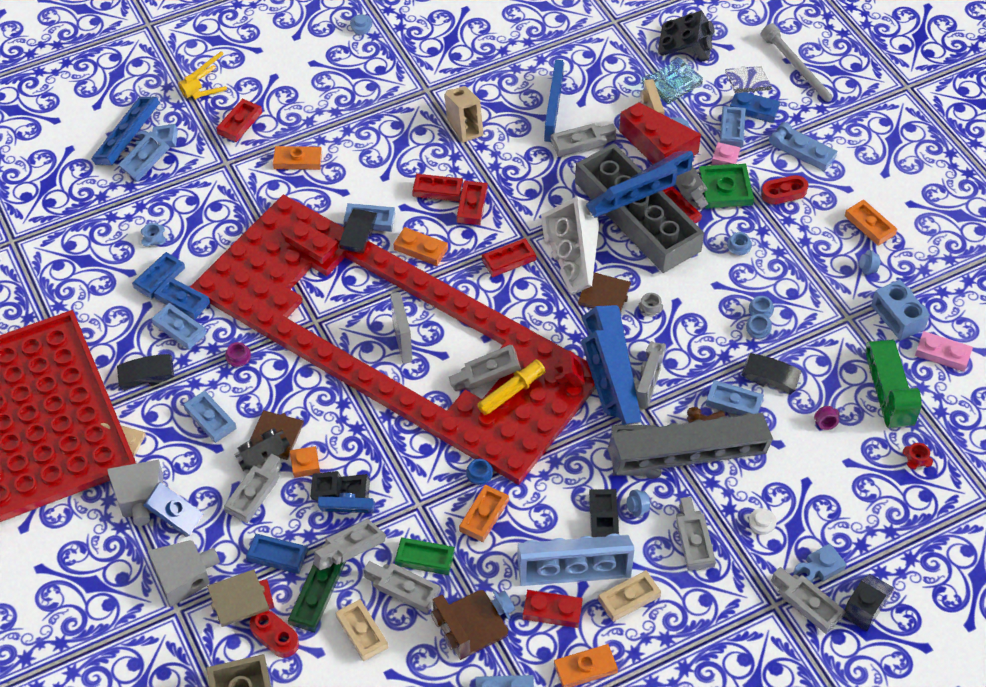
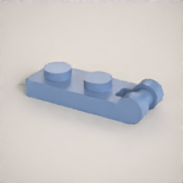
M782 122L778 126L777 132L772 133L769 137V142L774 147L823 171H826L835 160L838 152L792 129L791 125L786 122Z

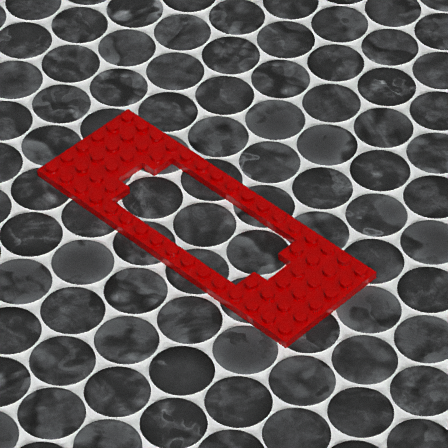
M284 194L190 286L208 296L210 304L471 458L486 460L495 472L517 485H520L596 389L588 362L585 359L577 356L583 362L585 384L579 387H575L570 381L566 384H560L555 377L562 373H559L554 366L562 362V353L568 352V350L370 241L367 242L364 254L340 249L339 244L344 227ZM299 220L338 242V249L323 264L285 242L284 235ZM344 258H347L502 344L501 348L513 345L521 370L537 359L545 367L546 373L529 384L528 389H521L489 414H482L477 406L478 403L513 378L514 373L499 378L483 399L464 390L450 408L445 410L288 319L303 302L302 296L291 289L311 268L328 276Z

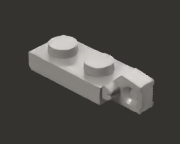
M593 123L554 133L551 135V143L557 156L561 157L599 147L616 140L617 131L614 124L601 127Z
M693 166L690 171L677 176L676 185L688 202L694 199L700 209L708 205L702 194L707 191V187Z
M651 341L646 349L648 360L642 363L641 381H636L635 383L639 408L647 409L649 407L666 351V344Z
M508 345L464 363L465 367L461 369V372L449 376V381L455 391L471 390L519 371L521 367L513 345Z
M271 454L263 466L260 464L253 466L224 505V511L248 524L276 485L280 477L278 472L282 467L281 458Z
M692 497L681 498V504H679L681 513L676 514V524L687 570L715 567L716 560L704 513L695 511Z
M366 519L326 538L325 544L320 549L314 551L313 564L319 570L330 567L333 562L335 564L343 563L385 542L386 534L369 519Z
M369 561L363 570L364 578L372 581L373 587L427 614L433 605V599L438 597L441 592L439 585L393 563L390 565L385 564L381 567Z
M779 567L773 573L771 582L779 589L778 593L783 596L782 598L825 634L844 617L845 610L803 575L800 577L796 574L791 576L782 567Z

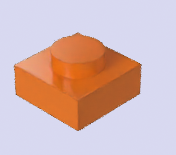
M316 446L290 450L294 478L320 473Z

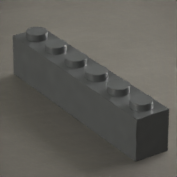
M746 413L741 416H723L706 421L695 420L691 423H672L667 426L645 427L632 431L621 430L612 433L607 449L616 475L767 454L773 437L763 413Z

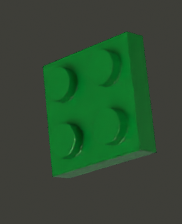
M746 163L699 166V176L707 187V191L703 192V196L708 202L705 208L753 205L754 196Z

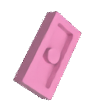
M923 331L915 356L965 372L973 347Z

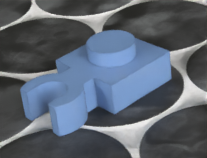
M175 124L153 127L152 132L163 140L169 148L176 147L178 128ZM137 132L140 141H136L135 144L138 145L148 132Z
M830 543L809 554L806 560L808 563L803 562L796 565L794 574L806 573L808 576L805 578L811 583L818 576L823 582L844 571L847 564Z

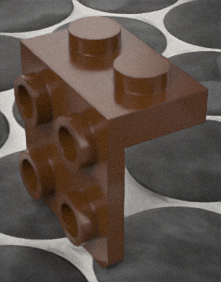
M478 590L450 605L443 594L433 599L431 617L435 625L441 627L450 650L454 649L460 660L508 636L507 626L484 590Z

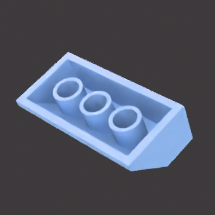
M610 534L606 537L583 536L579 539L567 540L556 538L551 541L541 542L529 540L524 543H518L517 559L520 586L631 578L635 551L634 545L629 535Z

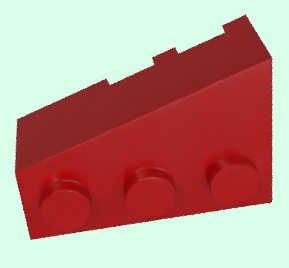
M640 102L621 111L619 132L652 164L677 151H692L693 156L699 153L701 134Z

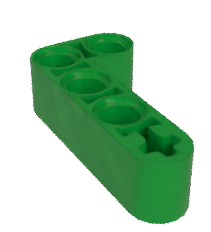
M894 339L867 342L866 358L886 427L915 426L922 406L921 394L918 388H909Z

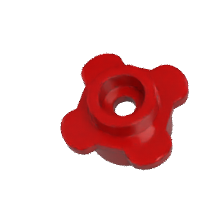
M914 443L911 446L904 447L903 454L907 457V466L910 469L932 466L933 459L930 458L928 446L923 443Z

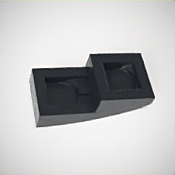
M353 208L340 240V249L364 254L368 238L373 232L377 213Z
M750 353L747 356L741 375L762 387L770 383L791 395L796 390L802 370L774 358Z
M170 354L142 357L117 365L118 384L124 391L144 382L154 386L175 377L173 360Z
M338 471L314 473L312 475L310 497L312 500L318 501V497H339L340 493L355 494V498H369L370 478L367 474L341 477Z
M589 489L591 537H606L610 534H619L616 489Z

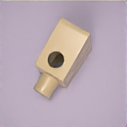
M466 86L447 90L444 94L447 119L462 143L483 136L480 99Z

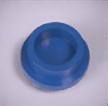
M475 459L467 466L466 476L471 483L483 485L492 479L493 469L486 460Z

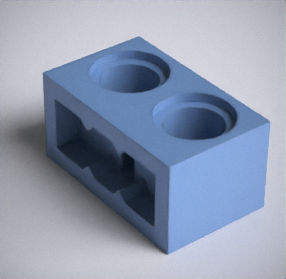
M900 279L875 290L871 306L900 341L925 330L930 314L927 308L916 299L912 290L906 287Z

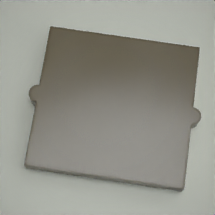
M254 569L207 586L213 602L211 604L212 610H216L221 627L269 610L263 594L265 592L264 586H260Z

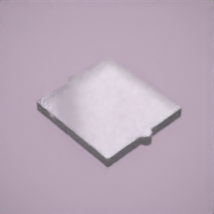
M742 66L741 68L725 69V74L734 93H755V91L772 89V85L762 66Z

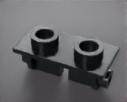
M272 428L261 434L262 440L254 444L250 440L238 446L239 452L234 455L236 458L242 457L243 460L238 462L242 470L248 469L250 471L253 466L265 463L261 454L264 451L267 452L268 456L271 454L278 456L286 452V448L290 447V444L286 437L280 438L279 435L284 433L283 430L276 431L275 428Z

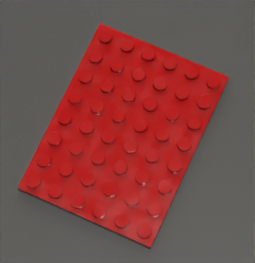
M73 310L0 335V522L110 481L108 469L137 464ZM101 423L108 424L110 426V429L101 425Z

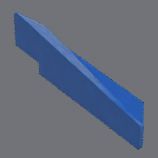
M677 151L626 181L608 188L605 193L586 203V207L593 217L596 218L676 185L677 176L692 169L693 152Z
M617 305L596 306L581 316L589 334L581 340L603 412L608 416H616L621 419V424L623 425L638 424L641 422V415L620 309Z

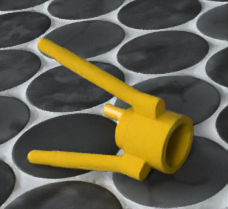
M222 51L209 59L192 74L178 82L180 91L185 98L192 96L196 100L202 96L227 90V87L224 86L199 91L202 88L199 79L216 68L212 64L223 56Z

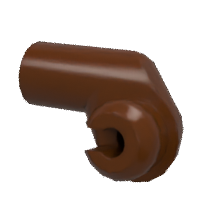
M691 407L687 410V421L689 423L695 420L706 421L725 416L723 411L706 416L701 414V410L698 407Z

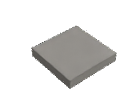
M399 292L390 293L393 327L402 363H410L412 360L411 331L402 296Z

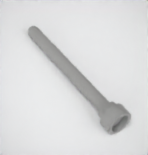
M774 23L765 26L761 31V37L767 43L775 44L824 101H831L832 94L781 39L779 28Z

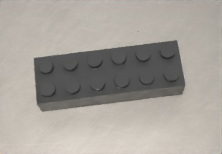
M613 143L576 163L575 183L593 200L605 193L608 188L626 181L642 170ZM663 191L605 213L662 273L667 272L702 251L704 232Z

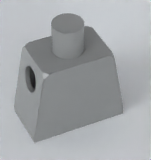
M159 459L108 469L122 516H133V523L137 526L148 524L150 522L149 513L152 512L144 507L143 504L156 484L159 482L163 483V472Z
M191 540L148 551L153 568L170 607L206 587L210 583L206 569L220 563L215 548L198 553L194 542Z

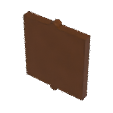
M593 272L592 286L582 290L578 305L592 309L596 306L617 305L621 314L624 302L628 301L627 294L631 282Z
M263 410L250 440L254 444L262 440L261 434L272 428H275L276 431L282 429L284 433L279 436L281 439L286 437L290 447L286 448L287 451L277 457L288 460L290 450H293L304 425V420L288 417L285 413L280 415ZM266 451L262 452V454H265V457H269Z

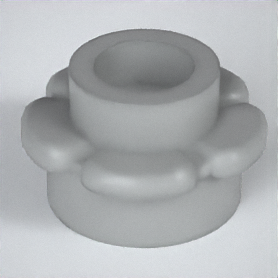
M646 293L638 305L640 311L648 316H655L656 313H660L663 310L661 297L656 293Z

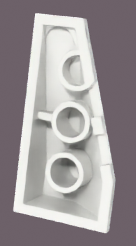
M578 196L541 214L544 238L551 245L553 250L552 256L558 261L561 267L560 273L569 293L572 295L592 286L599 230L598 217L594 218L586 207V203L589 201Z

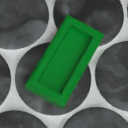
M401 537L395 565L449 575L455 547Z

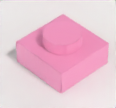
M718 142L711 165L736 164L741 147Z

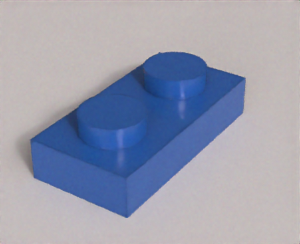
M736 90L730 107L746 108L745 116L774 123L781 101Z
M170 276L154 292L156 300L166 305L168 303L172 304L194 320L210 304L208 296Z

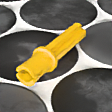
M535 359L520 372L516 371L513 378L478 403L477 406L481 413L484 415L489 414L521 389H528L529 384L546 373L543 364Z

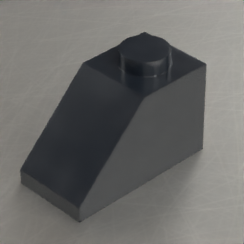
M871 574L867 575L861 580L848 600L843 618L868 632L894 591V587Z

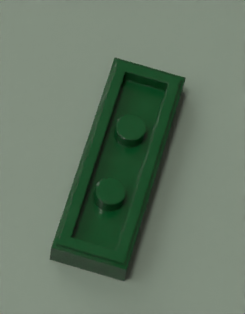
M346 561L340 564L333 562L330 567L319 570L314 564L312 565L288 618L289 625L315 633Z

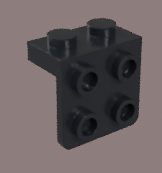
M702 10L689 13L674 20H668L662 25L658 53L664 56L692 47L701 62L709 60L710 51L713 47L712 37L715 32L713 23L708 21Z

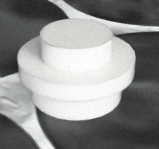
M759 508L750 514L749 525L756 534L766 535L776 527V516L770 510Z

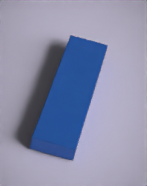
M555 59L545 121L544 141L551 142V135L555 133L564 75L563 60Z
M139 97L92 156L91 159L95 165H113L160 104L157 97Z

